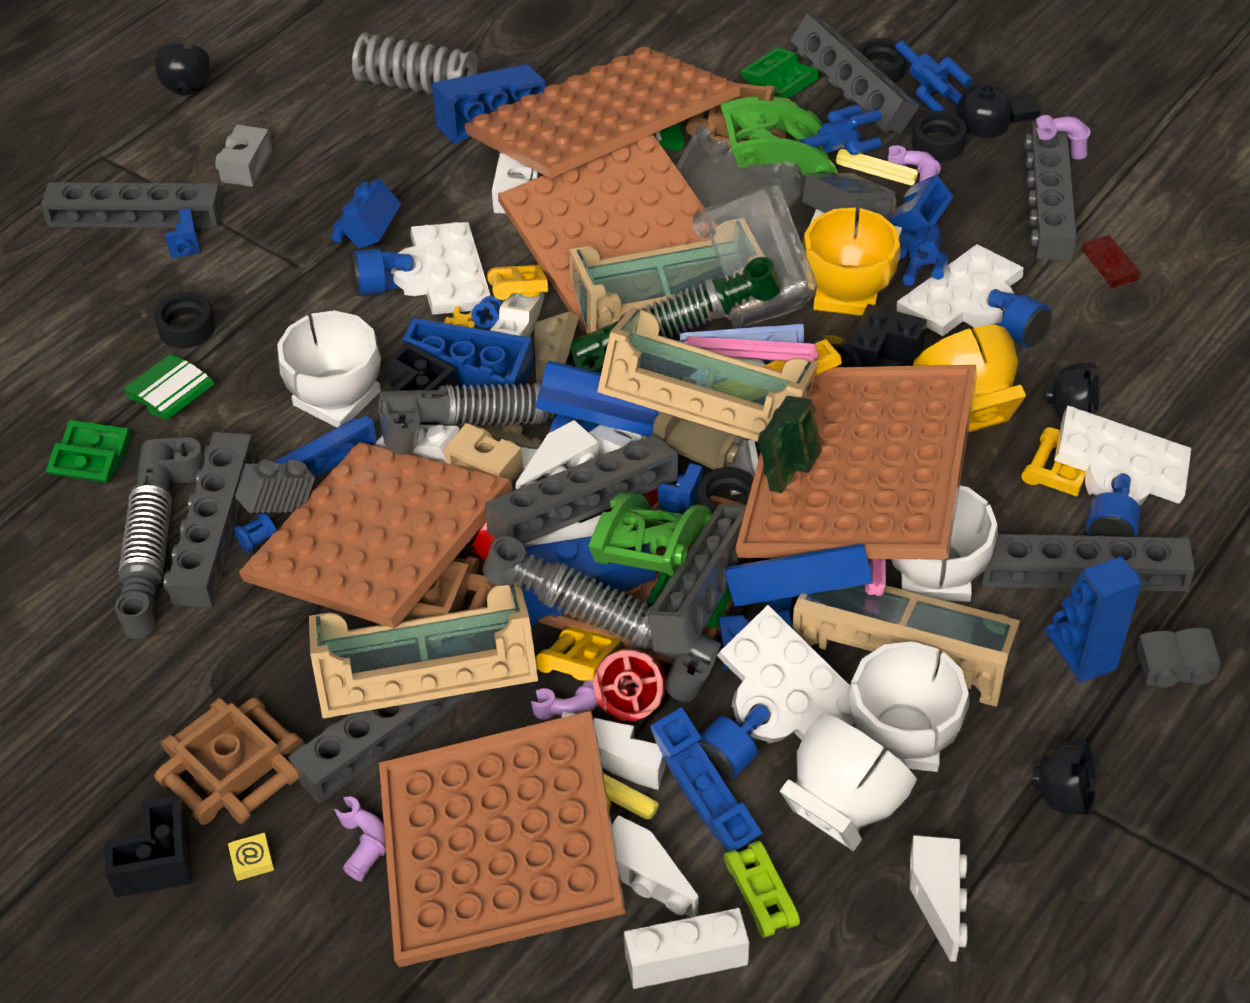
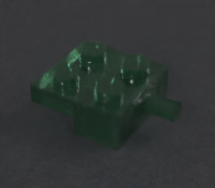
M786 396L780 407L775 409L772 419L765 430H762L759 434L758 449L761 451L763 458V472L767 476L769 490L772 492L783 493L796 471L809 473L822 452L814 414L816 409L812 399Z

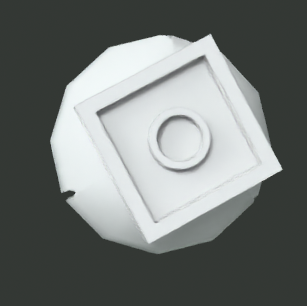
M334 310L311 314L317 340L316 344L307 315L287 328L277 346L280 375L287 389L293 393L291 396L293 405L338 428L351 421L380 393V383L375 380L380 372L381 356L373 328L359 316Z
M960 485L948 560L891 559L893 566L901 572L902 590L944 601L970 602L972 594L971 581L986 570L998 536V524L991 506L988 505V501L969 487Z
M918 642L884 644L861 659L850 684L848 698L855 728L884 747L876 759V763L879 762L884 752L888 750L909 769L938 772L940 751L955 740L969 707V693L963 671L944 651L940 655V666L936 679L935 673L940 649Z
M821 713L809 726L797 751V782L794 783L788 779L780 793L792 811L854 851L862 840L858 833L860 828L888 818L909 796L917 778L905 764L888 750L884 752L879 762L876 763L875 761L883 750V746L837 717Z

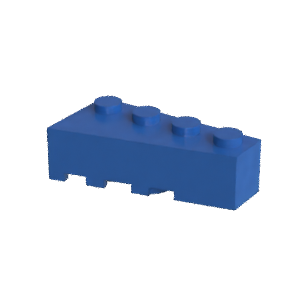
M526 64L432 82L436 126L453 144L471 137L466 134L464 124L470 121L473 122V118L477 115L490 114L497 111V108L501 105L521 101V98L525 95L543 93L546 87L545 80Z
M412 318L403 338V344L409 342L454 367L457 385L461 387L465 385L467 389L470 385L475 389L478 384L481 389L485 384L488 389L492 384L495 386V389L498 384L502 388L505 384L510 388L513 383L516 388L520 383L525 387L534 365L532 338Z
M592 536L525 547V551L528 552L527 557L530 558L531 554L536 556L535 561L537 562L541 558L544 560V565L547 562L555 563L558 561L562 564L564 563V565L568 566L567 573L571 568H574L572 579L581 571L582 578L588 575V581L590 582L595 578L597 585L603 581V588L610 585V591L617 588L618 593L656 579V571L611 562H609V565L596 563L588 547ZM650 543L643 544L641 552L651 554L649 549ZM635 547L627 548L628 550L635 551ZM522 585L521 589L529 614L530 626L538 624V619L551 614L553 617L564 614V608L557 611L560 600H557L553 607H547V604L544 605V603L539 602L537 596L533 594L534 589L531 588L528 592L525 590L526 586Z
M1122 556L1083 570L1070 590L1072 596L1065 598L1062 602L1063 610L1055 613L1052 618L1054 623L1048 625L1044 630L1080 683L1118 668L1141 587V580L1137 571L1130 568Z

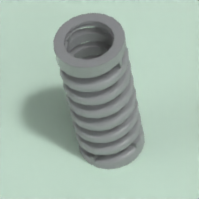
M366 32L359 36L352 57L353 75L357 81L365 83L371 81L373 84H385L388 87L398 86L404 90L411 88L413 91H425L433 95L432 78L434 82L463 77L465 67L469 68L467 76L478 74V60L473 51L463 53L460 49H454L450 55L449 49L445 46L440 47L437 51L433 44H428L423 49L422 44L417 41L410 46L409 42L405 39H401L396 43L393 37H387L383 41L380 35L375 34L372 36ZM364 44H368L365 57L366 68L365 65H361V52Z

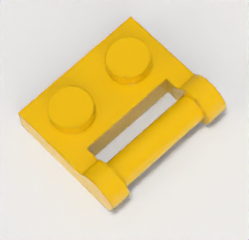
M540 265L494 267L487 273L488 282L493 286V294L499 300H505L515 293H522L526 297L539 296L540 292H548V281Z
M1046 428L1040 437L1041 444L1031 464L1025 467L1021 477L1029 485L1042 484L1078 497L1085 482V471L1057 461L1052 470L1043 468L1052 449L1057 447L1060 433L1058 429Z
M567 626L560 633L559 639L549 649L542 650L535 657L536 668L542 673H549L554 669L570 674L578 680L593 681L594 675L603 660L608 655L621 649L622 640L582 628Z

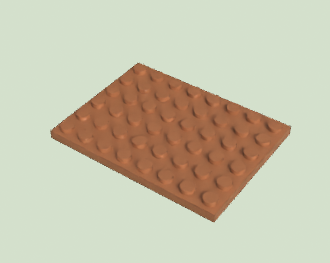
M640 47L631 55L619 56L607 65L592 67L588 73L567 78L566 82L559 85H549L544 88L543 93L525 95L521 98V101L501 105L497 108V111L490 114L477 115L473 118V122L470 121L464 125L467 135L551 179L740 96L741 92L739 84L731 82L726 78L711 74L709 71H704L694 65H689L679 59H674L664 53L654 51L649 47Z
M976 365L834 367L815 375L811 393L788 450L786 451L767 444L762 445L735 547L737 557L781 558L864 544L868 559L948 560L977 380Z

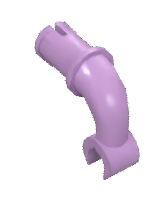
M1043 115L1036 119L1039 127L1036 130L1040 139L1049 140L1057 132L1065 131L1070 139L1071 157L1078 160L1087 156V139L1090 136V129L1082 121L1071 116L1053 119L1049 115Z
M899 145L889 147L888 162L906 166V164L917 166L920 173L919 182L940 173V163L929 153L906 151L904 147Z
M585 680L583 686L577 689L576 695L572 698H555L554 692L551 690L539 689L536 690L538 702L531 701L534 715L541 720L550 719L555 715L562 716L563 711L579 714L593 711L595 707L599 706L594 695L593 681Z
M351 796L343 797L347 807L352 812L341 813L335 809L341 824L349 829L359 826L364 832L359 838V846L344 864L343 869L353 879L362 881L376 859L386 853L384 824L380 818L363 810L356 798Z

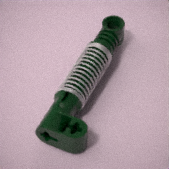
M758 257L745 265L744 270H742L743 275L737 272L735 273V278L732 275L728 276V281H725L724 278L714 277L706 280V289L702 283H699L698 289L693 285V291L686 288V294L680 291L679 296L673 294V299L667 296L666 302L660 299L659 305L654 301L653 307L647 304L645 311L652 313L658 319L660 336L666 337V335L670 334V337L673 338V332L676 331L679 335V330L683 329L686 332L685 327L687 326L690 329H693L692 324H696L699 327V322L702 321L705 324V319L707 318L712 322L711 311H713L718 319L719 315L723 317L730 314L732 308L736 307V302L739 305L743 304L742 300L744 299L746 302H749V297L751 296L759 301L775 298L780 293L782 286L771 259ZM619 321L572 340L571 351L577 368L602 373L610 332Z

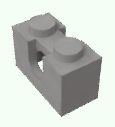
M236 125L232 134L226 139V148H223L221 153H218L216 156L215 166L219 170L221 182L254 186L273 151L268 129Z

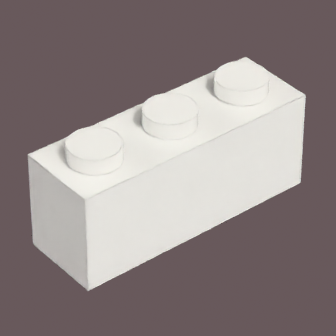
M739 908L624 931L625 956L633 989L748 965L749 941Z

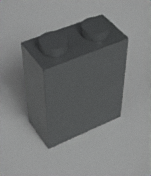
M807 173L802 202L824 213L832 209L856 207L855 222H859L860 208L881 214L890 221L895 192L853 173Z

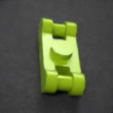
M761 841L748 844V849L740 852L734 849L724 853L727 869L733 875L755 919L757 929L762 938L774 935L775 930L786 926L787 929L800 925L797 910ZM755 864L756 867L746 870V865ZM777 904L780 911L769 915L766 907Z

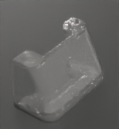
M699 125L678 161L676 168L705 209L730 220L743 219L749 231L755 235L769 233L804 192L805 178L799 165L786 160L783 166L776 161L775 165L760 164L740 168L727 141L721 140L719 142L713 140L710 137L713 133L712 130Z
M776 183L762 185L700 210L692 217V226L695 234L704 241H712L727 281L730 275L735 278V273L737 272L743 275L742 270H744L745 265L758 257L771 259L779 276L782 288L775 298L759 301L751 296L749 297V302H746L744 299L742 300V305H739L738 302L735 303L736 307L732 308L730 314L726 315L728 320L732 322L734 329L799 311L816 294L814 274L783 194Z

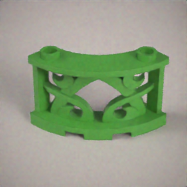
M747 97L721 104L730 139L731 151L740 168L760 164H777L795 169L805 177L807 173H838L835 165L829 159L827 151L823 150L822 146L814 148L799 142L801 139L817 135L818 130L823 127L821 120L810 110L805 111L797 107L795 102L774 97L773 101L758 100V97ZM774 128L783 130L792 135L797 141L779 138L769 131ZM750 136L748 141L739 142L740 139Z
M631 492L619 493L610 501V507L613 508L611 512L602 513L588 547L596 563L609 565V562L664 572L673 576L678 566L684 565L688 547L697 539L712 516V512L707 506L698 504L692 505L684 514L650 509V505L643 495ZM650 543L649 549L651 554L641 552L643 544ZM635 547V551L628 550L627 548ZM658 547H667L663 556L656 555Z

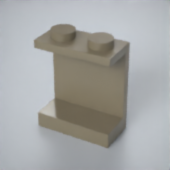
M684 377L682 380L696 385V382ZM660 412L654 420L653 435L655 434L677 451L678 454L713 470L727 467L729 463L734 464L741 452V444L744 440L747 442L750 440Z

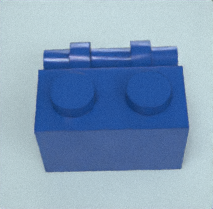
M381 179L370 183L365 181L355 188L354 197L343 208V215L333 226L331 239L334 242L340 243L344 237H349L357 248L361 249L380 241L401 205Z

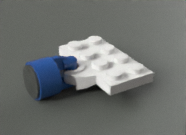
M468 222L411 227L410 235L413 247L405 248L398 253L381 252L380 249L353 251V254L350 256L352 285L354 293H357L358 296L384 294L385 290L399 288L404 290V295L420 296L427 294L432 315L453 313L454 308L457 306L461 307V312L471 311L483 298L491 296Z
M978 244L947 265L942 279L937 280L930 277L897 301V312L926 319V327L942 336L963 321L972 327L994 324L1005 327L1013 341L1026 348L1037 345L1045 337L1052 321L1049 306L1028 295L1017 296L1013 293L1010 286L1023 277V267Z
M1067 406L1062 417L1054 461L1085 471V485L1088 494L1096 495L1089 506L1086 523L1088 536L1131 537L1138 535L1141 515L1140 506L1149 494L1179 504L1185 497L1191 448Z
M767 605L717 654L742 680L734 693L731 706L734 709L736 720L733 722L726 717L719 716L700 735L702 739L698 742L720 775L726 778H736L758 756V750L753 742L755 739L767 741L769 744L782 741L792 733H795L803 740L809 726L821 713L837 717L852 726L854 720L848 698L850 685Z

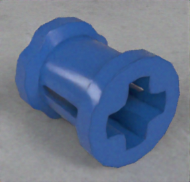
M492 295L483 298L472 310L471 316L475 325L482 329L494 326L499 319L500 306L503 304V301ZM486 307H488V308L490 309L489 314H491V315H493V316H491V317L487 316L488 311L485 309Z
M261 512L256 520L243 527L238 525L233 528V531L242 549L249 554L253 552V547L268 540L276 532V528L268 515Z

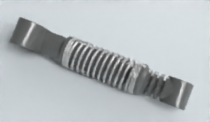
M514 383L510 388L507 384L503 388L498 384L496 389L493 384L489 389L486 384L482 389L479 384L475 389L472 385L468 389L465 385L461 389H459L458 385L454 388L451 385L440 386L437 390L380 391L379 415L384 444L389 451L401 455L408 454L415 449L420 422H439L444 426H456L457 423L462 426L467 421H469L468 424L472 423L474 426L478 423L482 426L485 423L488 425L492 423L495 425L499 423L505 425L507 422L510 425L514 422L517 425L521 422L524 425L528 422L532 425L534 423L544 424L549 419H554L557 414L535 408L542 385L539 383H534L532 387L528 383L523 387L520 383L517 388Z
M194 438L152 439L144 442L141 446L136 485L132 488L129 495L119 566V580L122 583L121 595L114 605L122 632L131 639L145 638L156 627L154 602L156 588L161 584L164 573L172 506V494L169 490V484L196 482L197 471L202 469L204 464V455L201 444Z
M500 536L492 542L483 565V573L490 582L497 585H509L517 581V587L519 588L525 585V590L528 592L531 588L534 589L533 594L537 596L539 602L544 603V605L547 604V607H553L555 602L560 600L557 611L564 608V614L570 611L572 612V618L576 614L579 615V621L585 618L586 625L592 621L594 622L593 628H596L598 625L601 626V632L607 628L608 635L615 632V638L622 635L623 642L628 638L630 639L629 644H634V647L638 649L640 648L643 651L648 649L654 650L647 616L652 606L649 609L646 608V602L639 605V598L633 602L632 595L624 598L625 592L618 595V589L616 588L612 592L610 591V585L603 588V581L597 585L594 578L590 582L588 581V575H585L584 578L581 577V571L572 579L574 568H571L567 573L568 566L564 565V563L562 564L557 561L555 563L547 562L544 565V560L541 558L537 562L535 561V555L531 554L530 558L527 557L528 552L525 551L523 544L516 538ZM700 634L689 654L673 655L668 652H658L674 660L666 677V691L671 697L682 702H690L697 697L710 674L721 646L720 642ZM688 667L694 669L692 675L687 673Z

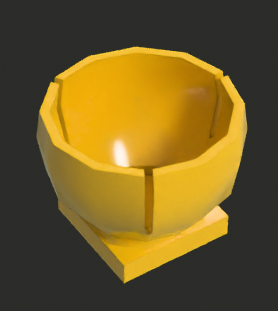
M856 207L832 209L813 219L804 233L802 241L806 276L817 286L813 310L862 316L867 304L876 305L878 292L888 286L901 258L897 229L881 214L860 208L856 238L854 235Z
M991 324L973 328L980 343L982 353L969 328L948 336L930 346L914 361V366L976 365L977 380L968 433L1009 421L1026 397L1022 385L1013 387L1018 368V358L1014 341L1005 327Z

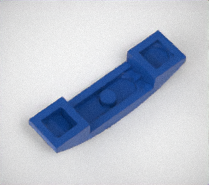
M682 707L650 726L656 743L683 793L709 830L728 852L734 849L737 851L763 834L744 803H737L698 742L702 739Z

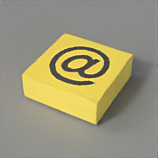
M265 833L228 843L237 881L274 871Z

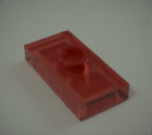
M1110 235L1083 243L1082 251L1112 288L1139 280L1140 271Z

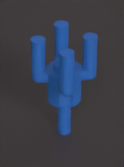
M899 41L895 49L912 64L909 73L921 84L915 92L916 97L931 111H946L930 94L938 91L943 97H949L958 106L962 94L947 81L948 73L955 77L964 87H968L973 79L951 58L945 57L938 64L927 53L919 56L904 41Z
M857 104L831 111L828 114L829 123L823 124V127L818 130L817 135L801 139L799 142L814 148L822 146L823 150L827 152L846 148L850 155H858L878 149L882 145L879 137L861 141V135L857 129L862 125L881 120L882 113L879 109L861 114V107Z
M937 223L931 228L929 226L919 228L915 237L908 233H903L899 238L900 259L906 256L907 251H909L911 258L903 277V283L907 286L914 284L917 273L922 265L935 264L932 271L934 279L939 280L944 276L949 258L946 254L939 251L942 244V236Z

